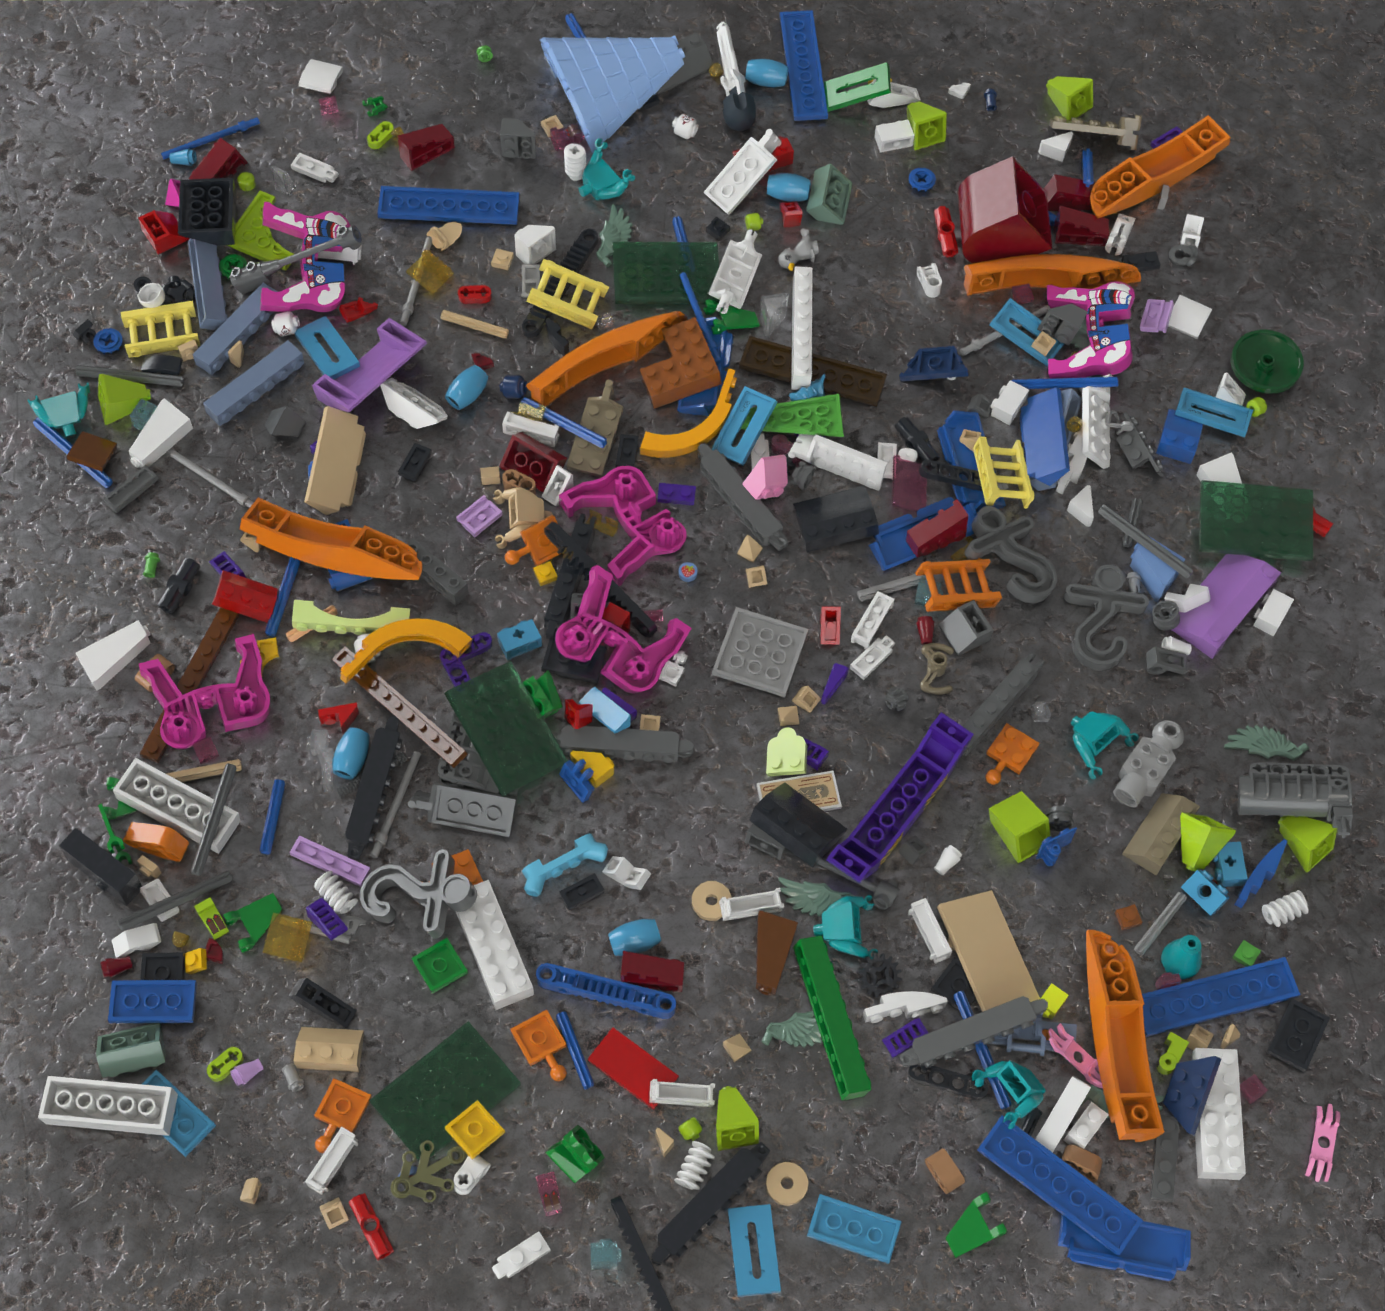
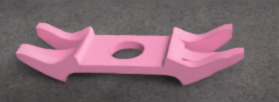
M1061 1023L1057 1026L1059 1036L1050 1028L1048 1031L1050 1035L1049 1041L1053 1050L1064 1056L1085 1076L1087 1082L1103 1089L1100 1074H1098L1097 1059H1093L1074 1041V1037L1065 1031ZM1076 1051L1079 1052L1083 1057L1081 1063H1078L1074 1059V1053Z
M1332 1104L1327 1106L1324 1122H1321L1323 1119L1322 1106H1317L1312 1149L1305 1176H1310L1315 1160H1317L1316 1182H1319L1325 1163V1182H1328L1332 1169L1336 1134L1340 1123V1112L1335 1111L1334 1123L1331 1125L1333 1121ZM1324 1136L1328 1138L1330 1142L1328 1148H1322L1319 1145V1137Z

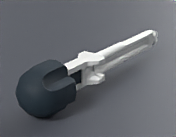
M722 21L716 28L718 30L717 38L725 75L720 80L727 96L723 100L724 108L722 111L724 120L729 128L744 131L751 128L756 121V106L754 98L745 92L744 83L746 80L745 76L738 69L728 24Z

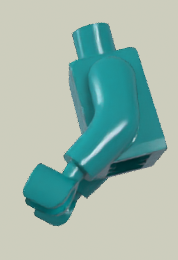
M601 138L595 141L597 149L594 150L590 161L583 171V186L578 188L582 197L591 194L596 200L611 199L622 195L628 187L629 181L635 180V175L631 174L632 170L629 169L623 171V178L620 179L602 159V149H606L608 143L603 142L601 145Z
M78 383V394L76 391H72L44 400H39L36 395L34 401L29 399L27 401L44 424L55 429L63 427L65 437L76 435L73 424L81 422L87 411L88 394L90 393L89 383L86 386H81Z
M1092 711L1083 718L1075 716L1071 721L1075 747L1086 766L1090 767L1089 777L1093 780L1096 779L1094 770L1098 772L1099 776L1103 773L1100 767L1095 766L1094 756L1098 755L1120 734L1126 736L1125 744L1128 747L1134 746V742L1139 739L1138 734L1130 733L1129 727L1120 717L1112 714Z
M867 895L863 899V897L845 896L837 900L822 913V923L813 926L814 935L823 936L824 940L838 951L861 958L870 957L873 959L871 953L877 954L878 950L871 949L868 951L867 948L859 945L862 944L859 907L871 910L875 904L868 902L873 897Z
M1000 1061L985 1068L984 1072L975 1070L972 1074V1081L975 1080L976 1087L983 1086L984 1078L998 1077L1014 1100L1020 1104L1015 1109V1113L1008 1112L1005 1114L1003 1123L1007 1120L1012 1121L1008 1129H1013L1018 1118L1022 1119L1037 1108L1044 1099L1043 1094L1046 1090L1032 1071L1013 1061Z

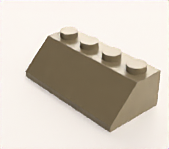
M1161 793L1122 855L1157 876L1181 838V813L1196 814L1200 806L1184 796Z

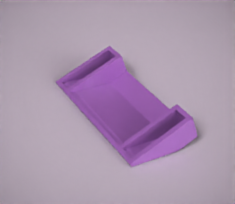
M388 318L377 328L381 341L358 360L360 367L340 376L336 381L324 374L312 385L317 399L327 406L342 411H352L422 349L427 342Z
M1230 549L1200 584L1209 588L1210 601L1188 612H1179L1180 622L1172 631L1213 659L1224 646L1230 634L1260 598L1266 595L1276 584L1281 572L1265 561Z

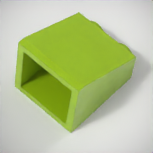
M1022 791L989 808L991 824L1018 863L1037 854L1042 841L1051 836L1049 818Z

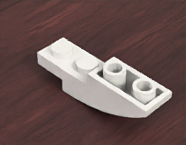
M1082 428L1080 431L1077 430L1075 432L1073 444H1068L1070 471L1057 481L1056 492L1063 494L1070 481L1077 484L1081 477L1087 459L1082 454Z
M926 992L890 993L881 995L879 1005L864 1009L863 1018L865 1023L869 1021L877 1023L883 1020V1017H897L902 1012L905 1013L906 1019L922 1018L929 1012L933 1014L942 1012L948 1001L946 997Z

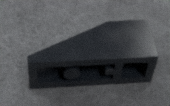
M307 977L299 979L288 996L303 1007L343 1028L348 1027L357 1011Z

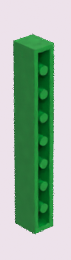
M822 936L799 939L793 946L841 1100L864 1097L872 1090L871 1080L866 1074L865 1062L858 1049V1040L854 1037L852 1022L848 1018L846 1003L842 999L840 985L833 972L834 967L827 953V945L823 941Z

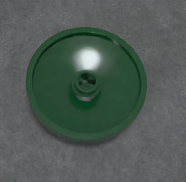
M1255 330L1246 333L1236 342L1231 353V367L1236 377L1250 389L1262 393H1280L1290 389L1297 383L1303 371L1304 359L1299 347L1286 335L1273 330Z

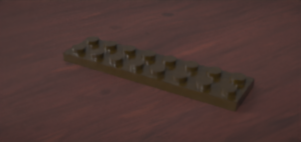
M749 336L739 368L791 383L792 347ZM812 353L811 381H815L825 374L824 392L839 394L840 397L877 407L887 374Z

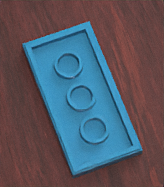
M155 1070L142 1083V1085L172 1087L178 1094L170 1135L162 1136L186 1157L216 1126L215 1123L158 1070Z
M820 1194L807 1236L889 1264L902 1221Z

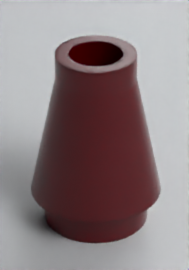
M921 616L917 618L916 626L921 639V645L933 643L935 624L933 617Z
M130 956L105 958V961L100 962L104 978H112L132 968Z

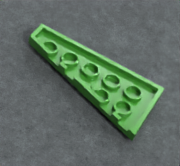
M839 394L778 403L762 431L844 437ZM757 407L750 408V412L740 430L747 429Z

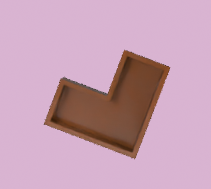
M696 317L662 329L664 341L671 358L640 369L642 381L654 409L722 384L720 372Z

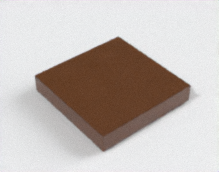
M82 431L67 454V460L103 471L116 450L117 443Z

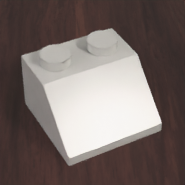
M527 225L514 234L516 256L525 265H535L556 250V236L553 226Z

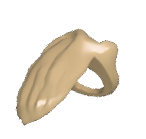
M450 222L440 228L432 227L426 235L432 238V244L435 248L443 251L460 237L462 226L460 223Z

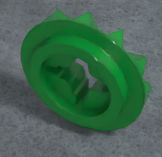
M227 255L220 261L219 270L222 276L230 279V274L233 268H230V265L242 269L246 267L247 261L241 255Z

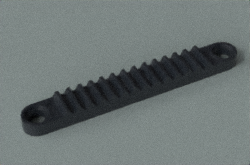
M591 228L583 230L578 239L574 241L573 246L570 247V251L564 256L563 262H560V266L579 273L598 243L597 231ZM590 235L593 236L594 239L588 241L585 239V237ZM554 276L551 277L550 281L547 282L544 293L554 296L560 279ZM566 283L560 299L563 298L571 283ZM533 305V308H530L529 314L522 323L524 336L528 338L537 337L545 326L546 319L550 318L552 312ZM529 325L536 327L533 331H528L526 328Z
M551 522L544 528L546 537L558 548L557 553H563V559L568 558V564H573V569L579 570V576L584 575V581L589 580V571L598 564L557 523ZM612 580L606 603L611 602L630 612V624L643 636L650 638L657 632L656 624Z
M621 1196L611 1199V1206L619 1222L618 1232L622 1233L621 1238L622 1241H625V1247L629 1249V1256H633L632 1263L637 1264L636 1272H641L639 1278L644 1280L643 1287L648 1288L647 1296H652L650 1303L655 1304L654 1311H673Z

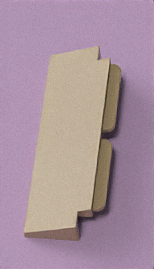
M330 406L324 407L304 501L326 516L339 511L340 507L352 505L358 477L356 467L360 465L366 437L365 426L357 424L359 416Z

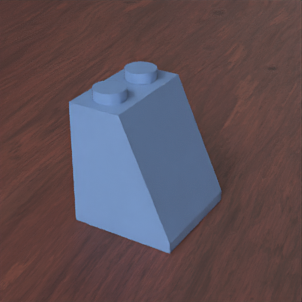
M1156 541L1158 544H1160V545H1161L1162 547H1164L1166 550H1168L1169 552H1171L1173 555H1175V556H1176L1177 558H1179L1181 561L1185 562V558H1183L1182 556H1180V555H1178L1177 553H1175L1174 551L1170 550L1169 548H1167V547L1164 546L1163 544H1161V543H1159L1158 541ZM1137 542L1134 547L1135 550L1130 557L1132 558L1130 567L1141 576L1140 581L1154 601L1158 603L1176 580L1179 573Z

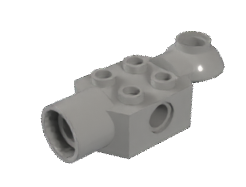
M1165 720L1154 726L1152 731L1153 738L1142 737L1118 774L1121 781L1113 793L1124 805L1137 807L1144 796L1152 797L1176 760L1172 750L1179 748L1184 741V732L1176 722ZM1166 731L1171 732L1173 735H1168Z

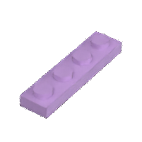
M302 836L298 837L290 851L291 856L326 872L332 870L333 875H338L339 878L359 887H362L364 880L371 871L370 867Z

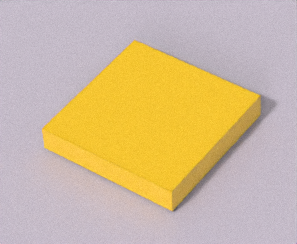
M478 1100L445 1126V1130L472 1160L505 1133L502 1126Z

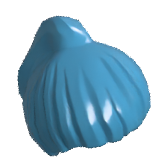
M823 374L819 379L811 381L808 388L802 387L800 390L790 393V400L797 401L825 396L823 383L826 375Z

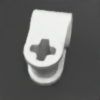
M932 263L931 266L917 267V277L922 284L925 294L931 298L938 297L941 291L942 278L938 272L937 265Z
M479 1155L473 1160L468 1156L454 1176L455 1191L460 1195L469 1194L479 1180L488 1172L491 1164ZM465 1180H467V1184L463 1183L462 1185H460V1181L464 1182Z

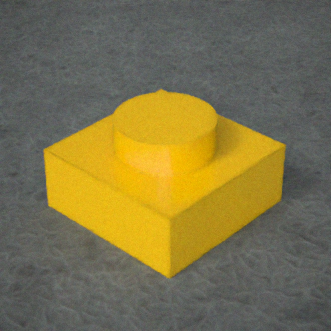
M551 561L533 568L540 586L556 581L558 578Z
M198 948L185 953V973L194 974L207 969L206 949Z

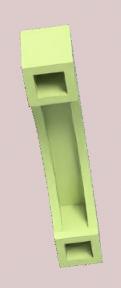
M294 600L292 626L299 631L313 629L317 632L335 631L338 634H345L346 632H353L356 635L371 634L387 624L410 619V609L391 607V611L376 617L350 619L326 613L314 606V601Z

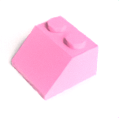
M786 456L762 457L743 482V486L755 500L779 497L784 492V488L788 484Z

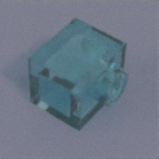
M140 399L130 414L133 426L138 430H142L156 410L157 405Z
M919 579L914 604L925 607V604L931 597V592L927 580ZM936 582L939 594L943 595L944 591L940 590L942 583Z
M601 1239L599 1243H591V1269H617V1262H621V1249H617V1242H612L611 1239Z

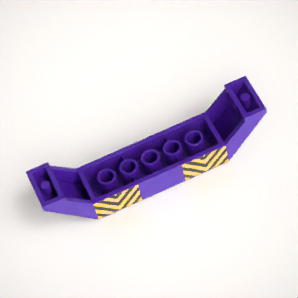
M941 712L931 724L915 753L850 836L835 847L826 861L859 884L876 872L947 781L974 734Z

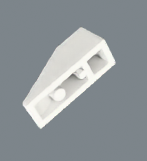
M890 82L891 93L867 100L869 105L881 108L921 101L916 88Z

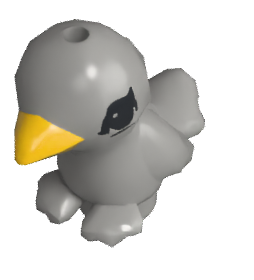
M802 228L800 230L802 240L794 250L789 247L781 252L778 259L781 267L793 272L795 264L800 260L810 258L812 263L815 262V255L819 254L817 240H810L809 229Z

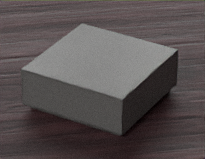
M1163 185L1157 209L1163 210L1165 208L1170 188L1168 185Z

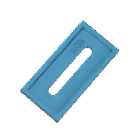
M1011 298L990 323L992 328L1045 366H1048V359H1053L1065 344L1055 339V345L1046 356L1031 347L1035 340L1012 325L1009 320H1014L1019 325H1023L1022 327L1036 337L1041 333V331L1037 330L1041 320Z
M326 316L296 330V338L323 375L326 374L330 378L336 379L360 367L359 361ZM320 333L338 357L339 362L334 363L314 336L315 334Z
M744 386L711 449L713 451L717 449L727 459L744 466L777 401ZM756 405L757 410L739 444L733 447L732 444L748 416L750 408Z
M1184 387L1175 415L1245 437L1253 409ZM1196 405L1198 408H1201V409H1204V410H1207V411H1210V412H1214V413H1217V414H1220V415H1223V414H1224L1226 417L1232 418V419H1234L1235 421H1232V420H1229V419H1226V418H1223V417H1220V416H1217V415H1214V414H1210V413H1207V412H1204V411H1201V410L1192 408L1191 406Z
M771 1205L728 1208L737 1297L780 1293L781 1286ZM753 1222L756 1226L761 1277L759 1279L754 1278L752 1272L747 1224Z

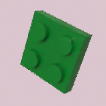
M448 938L411 958L432 994L468 974L466 967Z

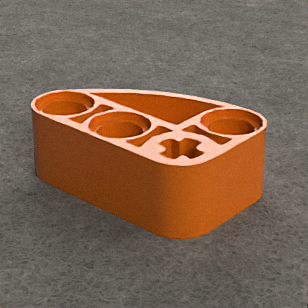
M131 822L123 838L125 844L135 849L177 862L182 860L189 845L188 840L170 827Z

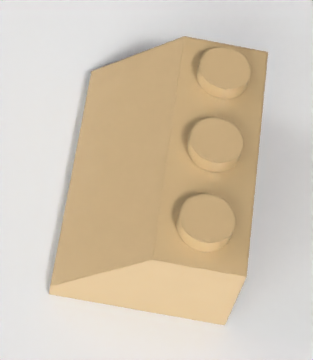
M301 1027L294 1053L296 1068L359 1072L364 1030Z

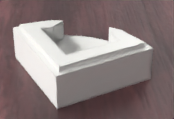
M971 84L952 85L948 93L964 99Z

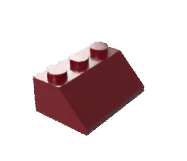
M520 432L512 435L499 467L505 471L513 469L532 478L535 481L536 489L544 492L556 466L559 465L564 468L567 457Z

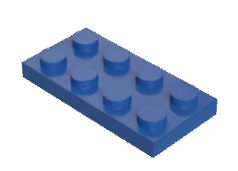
M196 980L112 981L108 1022L194 1023L197 982Z

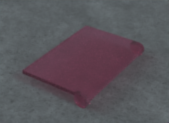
M900 455L893 456L892 505L917 512L918 509L926 507L927 479L919 473L920 463L900 459Z

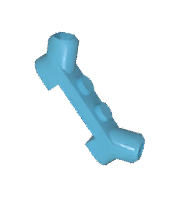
M586 834L574 840L575 849L551 862L542 865L540 859L530 863L522 870L523 875L527 879L524 887L525 892L534 897L541 895L545 880L560 876L564 870L577 867L585 859L598 862L605 861L608 852L607 845L596 842L592 834Z

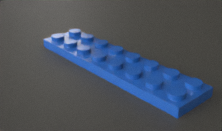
M813 10L780 12L779 17L786 66L789 67L788 81L794 121L828 119Z
M381 186L377 215L378 218L517 225L520 194L519 192Z
M1286 957L1142 994L1144 1000L1145 1037L1299 997L1301 994Z
M1001 1115L977 1151L1119 1256L1143 1220L1015 1125L1013 1129H1008L1011 1121L1007 1120L1003 1123L1004 1116Z

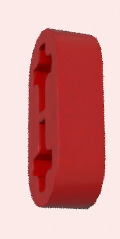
M485 285L462 286L458 290V299L463 304H484L490 302L492 292Z

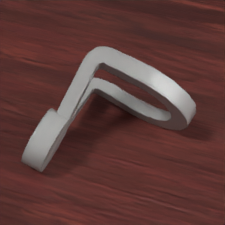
M1115 410L1107 412L1106 424L1109 427H1115L1117 435H1120L1123 431L1133 430V423L1124 421L1121 424L1120 417ZM1112 414L1116 417L1117 424L1111 423Z

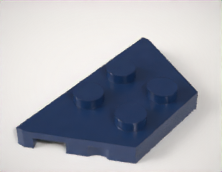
M955 346L919 349L915 357L907 364V370L904 373L901 372L899 378L900 381L965 377L969 376V373Z
M1217 1056L1177 1063L1163 1101L1164 1105L1187 1133L1194 1136L1222 1060Z

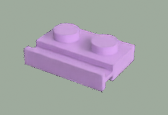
M1148 299L1141 320L1140 331H1163V333H1166L1174 306L1173 301L1165 302V300Z
M483 495L460 513L456 519L473 537H476L502 516V511Z

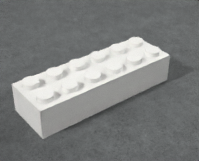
M135 758L113 789L116 799L200 844L214 799ZM224 806L211 845V850L218 854L240 823L239 813L227 806Z
M489 880L474 885L477 890V899L473 906L466 911L456 912L495 1010L533 996L534 990Z
M1195 1048L1190 1055L1191 1060L1217 1056L1222 1059L1195 1133L1198 1178L1240 1180L1246 1174L1237 1050Z
M48 1076L38 1118L49 1125L169 1136L178 1094L172 1087Z

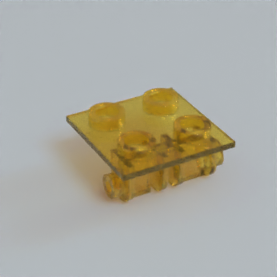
M425 249L421 254L422 256L406 270V273L431 294H434L454 275V272L451 270V267L445 265L442 260L440 261L439 257H435L430 250L427 251Z
M273 913L263 953L302 962L313 922Z

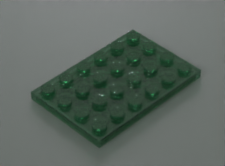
M612 242L615 304L691 305L679 276L683 272L687 274L699 305H706L705 300L708 299L719 303V299L708 294L719 268L717 242Z
M1202 480L1200 483L1199 551L1312 561L1313 490Z
M511 661L444 693L502 797L559 769L568 761Z
M468 1021L371 1098L369 1102L407 1149L415 1153L416 1160L419 1162L421 1156L420 1145L422 1142L429 1140L434 1144V1150L429 1157L430 1160L454 1140L445 1130V1126L477 1100L489 1112L521 1085V1082ZM426 1143L424 1149L429 1151L430 1145Z

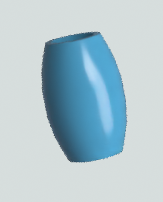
M770 59L749 60L745 79L763 87L786 86L789 67L781 62Z
M792 173L771 174L768 179L767 194L782 201H805L809 199L811 180Z
M476 365L465 369L453 380L446 392L445 399L457 410L467 407L484 390L489 379L488 375Z
M349 728L342 736L333 757V773L335 775L352 780L359 773L369 751L370 735L367 732L358 728Z
M655 919L634 920L617 927L608 934L614 956H623V951L639 954L661 942Z

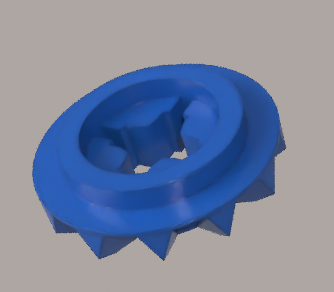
M927 168L912 170L908 178L912 189L916 188L918 192L920 190L926 192L927 189H932L936 182L935 174Z
M107 328L95 335L93 343L98 352L101 351L103 354L109 352L112 354L115 350L119 351V347L123 345V338L119 331ZM111 338L112 343L110 342V343L106 346V343H105V342H108L109 339Z

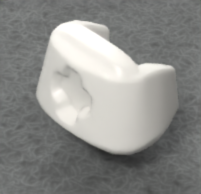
M903 448L898 452L900 462L915 463L918 453L914 449Z

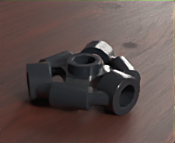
M171 276L168 278V282L162 286L165 291V300L162 305L187 301L195 302L196 300L194 286L186 279L182 280L178 276Z

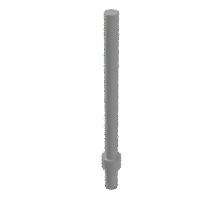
M430 237L426 238L407 302L402 309L403 315L400 324L403 326L407 325L409 317L414 310V300L432 245V238Z
M1046 305L1032 314L1038 318L1046 314L1050 307ZM1017 322L1011 323L1017 328L1023 326L1021 324L1019 325ZM995 331L980 340L972 341L970 345L960 349V353L964 356L972 351H978L984 345L1003 335Z
M176 451L171 453L172 458L235 498L237 503L243 507L247 506L250 508L254 503L250 500V497L244 493L240 494Z
M414 751L383 826L374 839L375 845L370 854L373 858H378L382 846L388 840L387 834L420 759V752Z

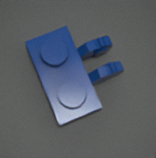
M581 759L575 765L569 760L564 763L559 775L580 801L584 803L589 800L594 790V787L588 781L594 771L589 768L582 774L580 771L585 767V760Z

